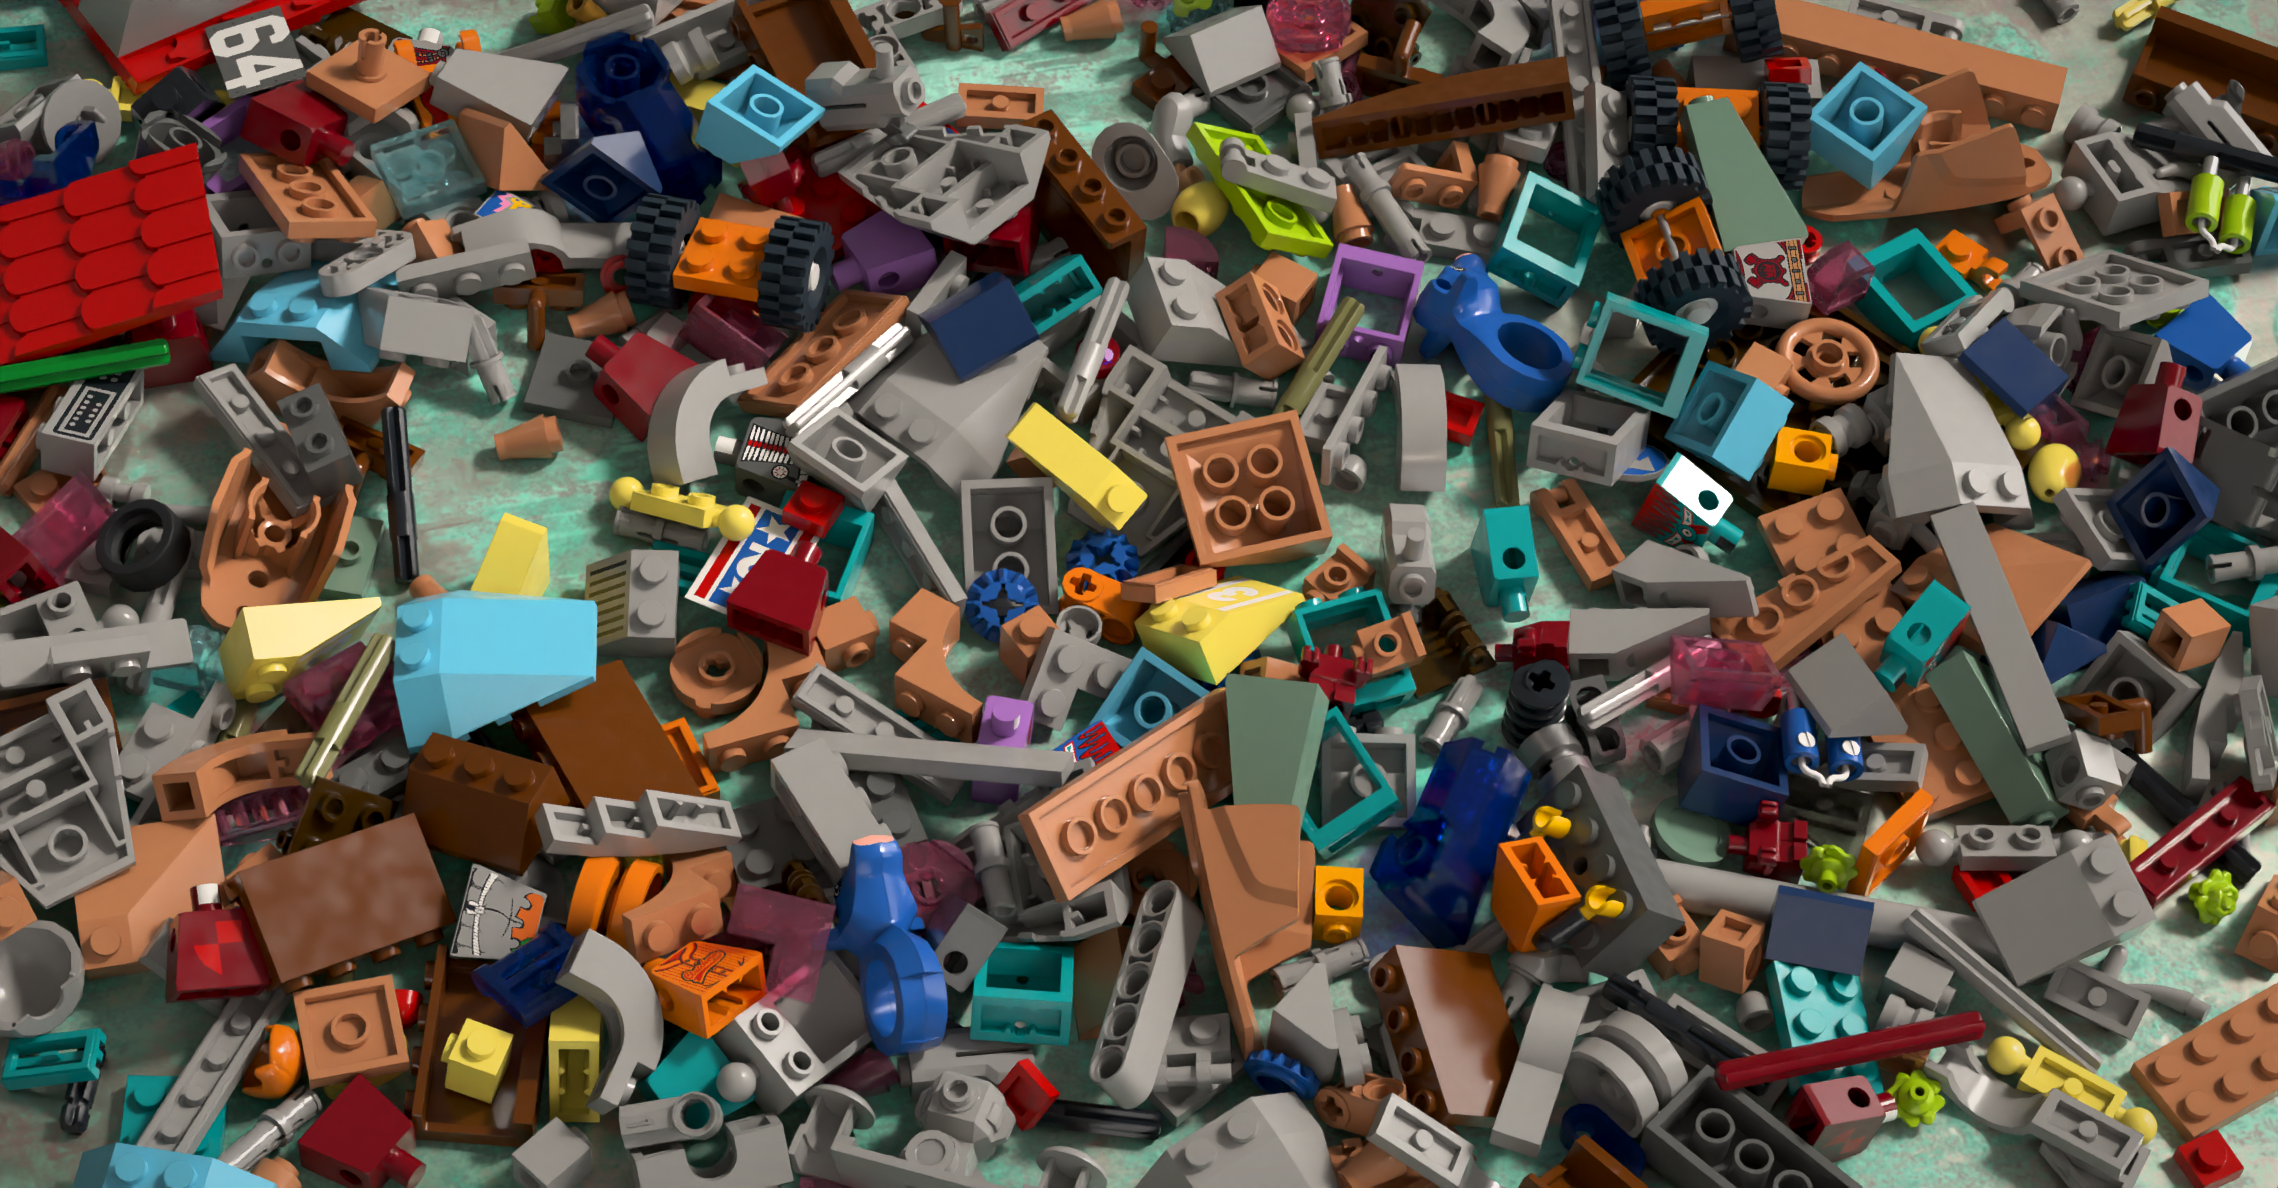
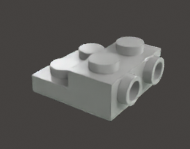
M1350 726L1404 807L1372 830L1414 831L1416 829L1415 734H1403V728L1379 727L1375 729V734L1356 733V728ZM1340 732L1320 744L1318 751V786H1320L1321 828L1378 789Z

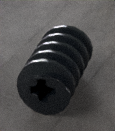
M1543 659L1521 666L1513 674L1501 722V731L1506 741L1517 749L1534 732L1552 724L1562 723L1571 688V680L1565 667L1556 660Z

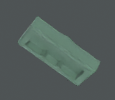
M353 516L344 550L319 597L333 600L365 598L385 532L384 521Z

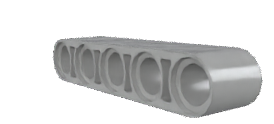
M1171 880L1157 882L1148 889L1141 900L1089 1066L1090 1079L1123 1109L1137 1107L1147 1099L1153 1089L1204 921L1203 911Z

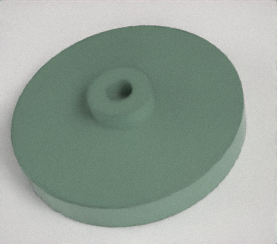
M1678 795L1661 801L1653 812L1650 819L1653 839L1658 847L1675 862L1712 869L1719 866L1727 857L1726 841L1728 835H1732V832L1725 820L1679 807Z

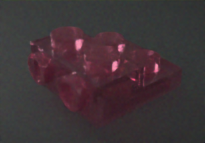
M362 641L283 683V696L317 732L366 648ZM393 661L389 664L340 751V757L355 748L366 747L376 736L394 726H403L393 683Z

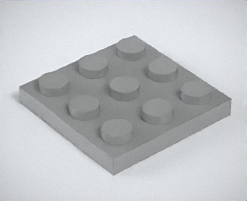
M2109 249L2020 280V297L2037 302L2038 304L2049 303L2071 308L2077 311L2078 320H2093L2104 324L2105 329L2124 331L2130 329L2134 323L2158 319L2162 313L2173 309H2186L2190 306V303L2209 297V280Z

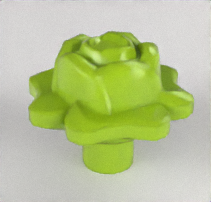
M1824 844L1820 847H1813L1810 855L1802 858L1799 864L1800 868L1804 870L1802 874L1803 879L1815 883L1823 893H1832L1836 888L1845 889L1848 881L1858 875V868L1854 866L1856 861L1854 855L1845 853L1844 850L1835 845Z
M2213 869L2207 879L2200 883L2194 882L2188 890V897L2194 901V906L2199 911V921L2201 923H2210L2217 926L2223 917L2231 915L2236 910V901L2239 898L2238 890L2231 883V873Z
M1919 1069L1914 1070L1910 1077L1904 1072L1898 1073L1895 1077L1894 1086L1886 1091L1895 1099L1897 1118H1901L1910 1128H1916L1920 1121L1924 1125L1933 1124L1936 1113L1945 1105L1944 1098L1938 1095L1941 1090V1084L1938 1081L1928 1079Z

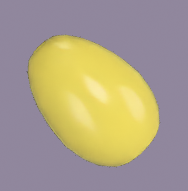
M1205 180L1192 184L1184 189L1174 201L1171 211L1173 224L1177 231L1192 239L1207 237L1218 230L1224 222L1229 211L1230 201L1224 192L1215 185L1214 180Z
M2052 443L2041 447L2033 455L2028 465L2030 488L2034 495L2045 503L2053 504L2052 498L2063 488H2077L2082 477V466L2078 455L2064 444Z

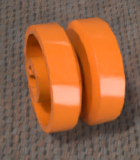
M588 856L577 880L570 905L565 935L566 950H570L576 937L590 928L614 941L628 952L622 914L646 903L662 891L664 881L663 866L637 858L624 872L622 857Z

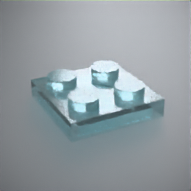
M454 119L370 145L371 157L403 220L487 193L486 180Z

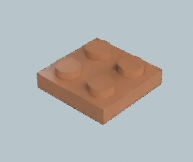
M392 974L293 992L294 1007L310 1089L351 1082L358 1073L367 1079L410 1071L409 1057Z

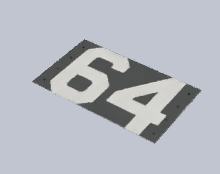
M280 5L205 28L230 99L306 76Z

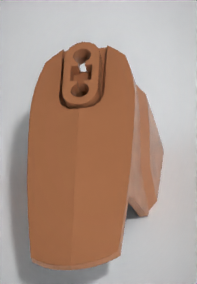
M1964 68L1907 92L1928 106L1927 113L1898 163L1871 190L1843 171L1807 176L1802 189L1801 207L1802 214L1830 222L1879 219L1955 210L2005 201L2046 188L2052 179V169L2037 149L2020 144L2017 131L2011 123L1991 129L1976 76L1970 68Z
M280 422L290 435L286 423ZM244 447L242 452L233 456L211 505L199 559V568L202 575L200 609L214 629L223 630L227 635L243 607L316 602L345 547L357 503L353 493L354 486L345 484L341 491L335 494L332 504L323 508L320 507L319 503L321 497L314 495L308 513L293 518L268 486L269 479L261 477L251 464L252 450Z
M1199 779L1186 782V792L1178 793L1179 806L1192 868L1195 876H1198L1197 880L1216 966L1243 1060L1246 1061L1250 1052L1264 1050L1247 989L1248 983L1272 968L1311 949L1316 850L1312 842L1300 840L1301 813L1296 805L1243 804L1209 809L1205 792Z

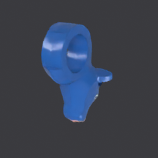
M1465 253L1456 257L1451 266H1445L1436 279L1428 282L1418 297L1412 314L1416 323L1427 330L1419 349L1425 360L1434 358L1453 343L1463 366L1478 388L1496 402L1520 412L1541 413L1563 391L1574 368H1571L1574 355L1569 346L1554 331L1538 321L1521 315L1503 313L1498 285L1488 276L1486 263L1478 255Z
M869 835L854 840L851 843L848 868L834 886V911L839 917V922L833 923L834 928L821 931L809 937L810 947L813 951L847 950L856 956L859 962L860 995L867 1029L872 1041L881 1053L886 1056H897L934 1049L941 1045L948 1018L947 990L944 974L935 952L926 940L917 936L925 932L923 919L916 917L917 904L903 874L901 849L896 839L888 835Z

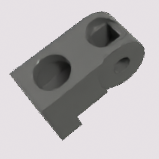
M1603 674L1571 681L1569 697L1563 714V720L1566 719L1567 724L1571 726L1584 749L1583 755L1588 756L1593 767L1621 761L1626 757V742L1618 717L1591 732L1587 731L1583 726L1580 727L1576 721L1578 718L1576 710L1579 706L1608 690ZM1582 691H1589V693L1578 695Z

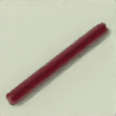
M1969 1011L1722 1061L1716 1064L1714 1077L1719 1089L1728 1091L1981 1039L1983 1032L1986 1030V1025L1978 1011Z

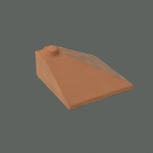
M1297 409L1165 437V446L1199 568L1275 564L1325 554L1333 534Z
M1991 523L1985 526V529L2028 632L2032 636L2093 565L2087 558ZM1941 547L1918 557L1890 590L1899 597L1906 612L1934 579L1962 600ZM1968 616L1957 645L1985 656L1971 619Z
M215 813L210 814L207 818L130 826L136 865L74 896L81 951L88 981L152 971L139 962L138 959L162 921L169 917L174 919L179 913L192 912L190 888L201 884H219L222 907L225 909L226 906H229L228 896L223 886L225 876Z

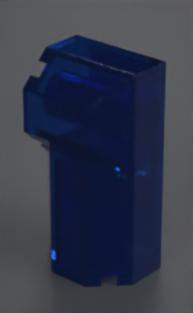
M620 31L588 42L583 51L582 62H578L575 69L576 100L579 103V114L594 137L640 131L663 187L660 195L695 200L700 206L707 199L703 191L710 184L716 189L722 182V159L714 156L710 151L694 142L699 123L670 82V63L654 40L642 37V43L630 40V34Z
M1475 737L1443 743L1413 816L1402 824L1408 831L1398 839L1392 833L1384 839L1369 870L1372 878L1378 883L1376 885L1380 891L1436 949L1466 945L1494 877L1498 844L1509 841L1527 797L1528 786L1532 777V773L1511 750L1497 746L1495 753L1482 749L1485 741Z

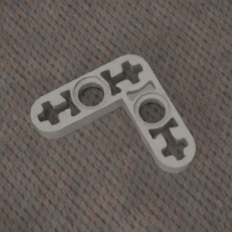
M882 0L854 11L867 37L868 33L865 28L869 32L873 31V36L868 39L874 50L876 45L880 43H889L893 46L894 66L911 65L916 70L917 68L899 42V39L944 24L943 7L938 0ZM963 0L959 3L960 15L963 11ZM902 11L915 13L914 16L907 19L895 17L897 13Z
M376 229L375 238H360L359 241L353 243L341 242L334 238H316V241L311 243V260L331 262L318 270L321 292L326 297H342L359 292L416 258L413 235L406 231Z

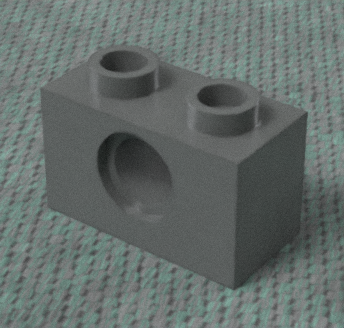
M320 383L276 401L306 473L321 500L339 493L345 484L354 486L364 481L335 411Z

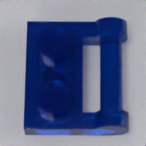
M550 921L538 929V936L491 966L483 964L471 972L472 980L480 993L486 997L491 996L526 1029L579 995L555 983L575 939L555 921Z

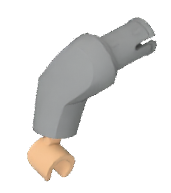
M1199 88L1190 90L1184 95L1177 92L1166 94L1156 104L1152 116L1151 134L1157 140L1176 170L1179 178L1180 193L1192 184L1205 181L1202 172L1197 167L1192 166L1194 161L1186 137V133L1192 126L1193 118L1205 115L1211 107V100L1206 94L1197 98V96L1203 93V90Z

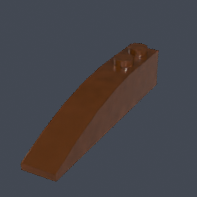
M1566 56L1439 78L1393 90L1312 118L1318 158L1320 160L1357 154L1359 152L1364 153L1575 119Z

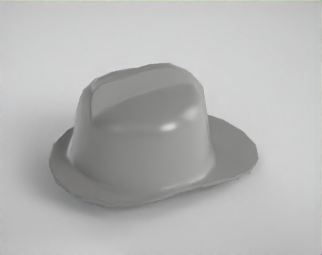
M1117 122L1106 127L1096 137L1092 148V160L1141 220H1155L1166 215L1178 197L1179 178L1173 164L1154 136L1140 125L1132 122Z

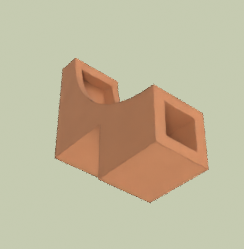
M277 339L256 351L245 377L266 405L281 417L283 416L276 401L320 383L338 420L343 415L371 427L381 418L382 409L395 406L404 407L412 394L409 387L416 371L404 362L388 367L374 368L372 373L331 370L328 361L312 356L284 339Z
M921 588L889 620L890 653L905 662L894 674L895 706L905 714L917 717L938 728L949 737H955L964 743L974 744L979 736L983 717V703L964 691L954 680L946 666L949 653L960 640V607Z
M764 640V663L767 669V676L758 696L737 718L720 728L703 733V756L712 774L721 771L733 772L747 764L765 759H773L784 754V746L799 728V722L790 704L791 699L817 662L827 668L816 640L810 656Z
M723 847L662 855L667 883L665 888L651 900L622 914L627 950L639 964L683 948L690 942L701 941L724 932L720 903L723 902L725 897L738 896L731 852Z

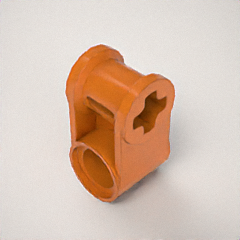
M1079 567L1068 571L1063 577V596L1059 599V614L1067 607L1075 604L1089 607L1098 613L1101 618V637L1114 644L1128 645L1132 643L1138 632L1134 622L1149 609L1151 604L1122 600L1120 586L1122 582L1101 575L1092 569ZM1088 581V588L1086 591H1083L1084 582Z

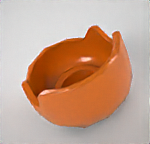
M273 1024L265 1026L264 1030L270 1033V1040L263 1043L246 1070L242 1084V1094L266 1100L280 1099L295 1088L301 1077L305 1059L300 1036L294 1029L288 1026Z

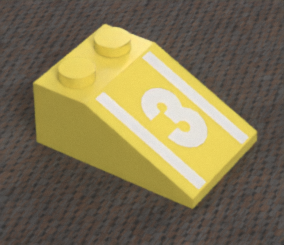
M1237 575L1218 580L1217 586L1178 598H1171L1158 604H1151L1149 609L1134 624L1144 648L1185 676L1218 685L1227 676V673L1233 671L1290 617L1293 610H1295V606L1305 601V598L1301 593Z
M380 597L243 607L218 648L225 682L234 700L246 699L250 703L267 701L338 658L344 651L354 648L381 608Z

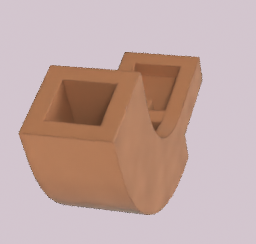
M287 729L249 734L200 748L171 761L151 776L162 822L207 818L218 807L237 797L270 788L300 785L301 783L295 779V771L317 732L288 734ZM332 768L326 776V779L329 780L333 777Z

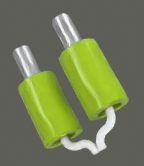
M2212 155L2206 156L2202 173L2192 179L2185 224L2191 231L2201 233L2209 241L2210 250L2216 254H2220L2221 250L2231 254L2245 253L2251 247L2257 209L2256 200L2250 196L2252 180L2247 176L2238 177L2235 194L2225 199L2217 245L2210 232H2213L2218 226L2224 182L2217 176L2219 159Z

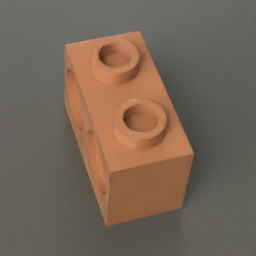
M1250 271L1215 294L1244 368L1271 382L1305 360L1302 348L1276 286Z

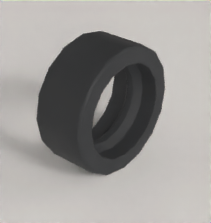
M138 499L121 506L108 517L98 534L95 545L96 557L105 572L121 587L132 592H150L166 585L178 575L188 559L191 539L187 527L166 504L154 499ZM163 527L161 540L152 553L141 561L124 565L123 561L126 550L135 538L151 528Z

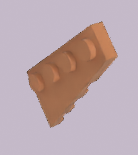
M1868 535L1818 560L1817 567L1796 576L1795 573H1792L1778 580L1779 586L1756 597L1759 614L1756 617L1710 618L1711 637L1714 640L1718 639L1721 646L1758 681L1764 683L1902 572L1901 563L1871 535Z

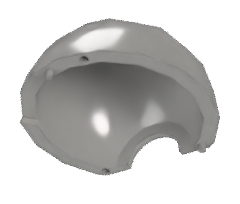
M36 920L0 941V1037L34 1038L47 1034L61 1025L71 1015L82 997L85 962L81 950L71 932L55 922Z

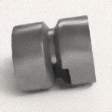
M1565 723L1552 724L1534 732L1524 740L1518 750V756L1530 778L1536 780L1535 787L1541 798L1551 791L1578 764L1595 770L1588 756L1583 755L1584 749L1571 726Z

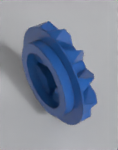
M1108 528L1102 533L1095 534L1088 530L1080 540L1073 539L1071 549L1066 554L1067 572L1074 568L1084 567L1124 583L1123 581L1132 579L1139 571L1137 546H1132L1128 542L1125 533L1118 536L1112 534ZM1112 552L1111 565L1103 562L1094 568V555L1103 557L1106 553ZM1088 581L1084 582V591L1088 588Z
M1005 568L984 572L971 584L966 595L968 600L965 613L969 624L981 637L1000 643L1001 631L1000 617H998L996 609L982 606V603L995 601L998 593L1001 591V586H1005L1004 593H1007V600L1015 602V604H1022V607L1008 610L1004 618V624L1039 605L1035 587L1022 573Z
M1269 1049L1250 1052L1243 1065L1244 1071L1254 1085L1270 1095L1295 1091L1301 1101L1312 1100L1317 1095L1321 1084L1317 1076L1314 1075V1071L1310 1067L1300 1064L1299 1059H1291L1284 1053L1276 1054Z

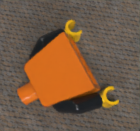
M1542 806L1535 811L1532 819L1534 828L1530 832L1525 829L1514 841L1498 844L1491 908L1509 937L1507 949L1511 954L1516 950L1522 953L1535 950L1543 952L1554 950L1592 924L1590 919L1596 914L1614 918L1622 912L1624 907L1622 902L1614 900L1606 902L1607 898L1616 889L1601 885L1591 887L1586 893L1585 905H1579L1582 896L1543 839L1546 835L1561 839L1565 837L1571 827L1570 820L1561 817L1562 811L1550 806Z

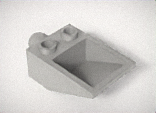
M2109 131L2075 140L2060 176L2062 179L2055 186L2054 195L2060 207L2065 210L2073 211L2083 206L2103 236L2160 221L2157 195L2169 192L2190 191L2192 181L2178 176L2162 178L2155 176L2157 169L2182 159L2135 147L2132 144L2133 135Z
M77 580L0 608V642L140 624L135 610L123 604L111 606L104 612L102 619L96 622ZM106 677L108 686L118 683L116 677ZM64 682L11 690H2L0 688V701L73 684Z
M834 951L823 953L735 1017L713 1039L731 1062L719 1071L716 1079L717 1090L724 1099L730 1102L745 1101L754 1093L757 1097L754 1100L765 1113L773 1111L778 1117L803 1098L810 1088L819 1085L872 1042L863 1012L860 983Z

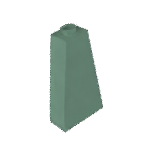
M1706 95L1691 100L1685 106L1679 118V123L1686 150L1694 155L1695 160H1698L1712 195L1713 203L1710 204L1712 211L1709 217L1724 255L1727 253L1731 254L1732 249L1737 246L1791 238H1801L1803 245L1809 235L1805 223L1729 98L1725 97L1714 100L1713 96Z
M1962 650L1925 674L1933 692L2013 826L2029 824L2050 826V829H2052L2057 824L2058 819L2070 813L2066 803L2056 800L2047 762L2042 752L2029 756L2026 755L1989 666Z
M1227 673L1225 684L1234 805H1296L1301 813V833L1329 699L1319 684Z

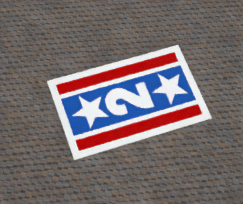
M748 496L743 506L747 507L755 518V527L752 534L742 541H731L723 536L684 598L727 615L726 601L766 550L774 549L791 555L799 541H809L816 545L820 538L782 523V509Z

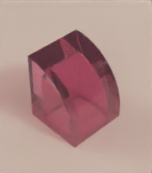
M1166 226L1163 258L1186 260L1217 280L1219 257L1213 244L1206 237L1191 229Z
M1849 240L1826 251L1807 270L1812 303L1824 315L1863 300L1876 268Z

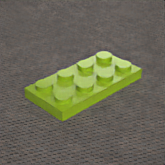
M1193 122L1186 133V137L1196 150L1197 158L1206 165L1214 177L1215 185L1224 192L1232 204L1233 212L1242 219L1250 231L1252 241L1260 248L1268 251L1276 249L1291 252L1299 257L1307 255L1325 259L1334 245L1315 217L1308 213L1301 204L1244 187L1223 178L1219 147L1222 141L1230 137L1238 138L1244 143L1245 149L1268 156L1271 152L1260 136Z

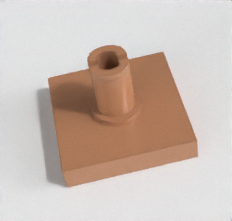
M366 28L359 32L358 40L309 69L306 73L305 86L375 124L430 89L429 79L431 73L386 49V34L383 32L379 34V30L374 28Z

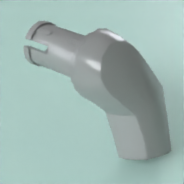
M1557 947L1549 952L1535 950L1525 953L1516 950L1506 961L1508 964L1506 968L1510 972L1500 987V991L1505 1004L1508 998L1512 999L1507 1012L1510 1021L1516 1023L1520 1011L1535 986L1540 987L1543 983L1550 984L1553 982L1588 983L1589 971L1581 968L1573 949Z

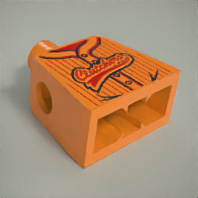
M694 941L688 943L667 959L653 958L646 961L643 966L657 993L663 1019L705 1039H709L727 1026L735 1017L768 994L762 952Z

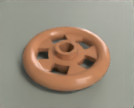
M1812 318L1800 321L1789 327L1781 335L1775 347L1776 353L1794 362L1786 386L1798 396L1813 403L1842 405L1854 402L1865 396L1873 388L1879 376L1880 361L1873 343L1859 329L1837 319ZM1822 335L1841 339V344L1831 339L1822 340ZM1799 342L1810 347L1805 356L1793 351ZM1848 356H1860L1862 367H1849ZM1806 368L1809 374L1816 379L1809 382L1798 372ZM1844 377L1849 384L1833 388L1830 382Z

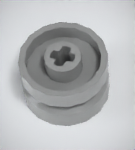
M1625 1010L1612 1012L1594 1029L1591 1037L1583 1038L1572 1048L1563 1077L1568 1090L1584 1112L1602 1128L1622 1138H1636L1658 1114V1111H1661L1688 1084V1075L1683 1061L1670 1041L1644 1018Z

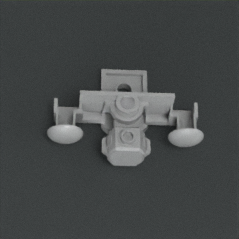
M951 1071L943 1072L935 1080L932 1088L922 1091L913 1114L923 1131L916 1134L908 1142L899 1157L859 1148L856 1138L850 1137L852 1129H868L875 1122V1115L871 1106L860 1095L847 1088L831 1084L814 1086L805 1094V1101L811 1108L806 1123H800L788 1150L790 1162L795 1173L851 1188H1008L987 1182L982 1173L976 1168L978 1162L986 1161L994 1154L998 1145L1008 1141L1016 1122L1015 1116L1007 1106L1003 1094L989 1081ZM1052 1146L1043 1149L1036 1157L1037 1165L1044 1172L1038 1187L1023 1183L1022 1188H1106L1108 1178L1101 1164L1085 1152L1066 1146Z

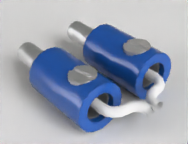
M1793 688L1787 691L1788 710L1780 717L1785 768L1793 773L1806 774L1818 780L1820 787L1832 788V783L1835 781L1847 782L1859 778L1864 771L1860 736L1828 738L1824 733L1828 773L1830 776L1825 781L1822 774L1814 771L1820 762L1816 721L1809 710L1805 709L1804 703Z

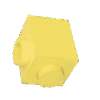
M466 1018L460 1034H450L442 1053L441 1061L448 1063L445 1088L492 1104L509 1065L514 1035Z

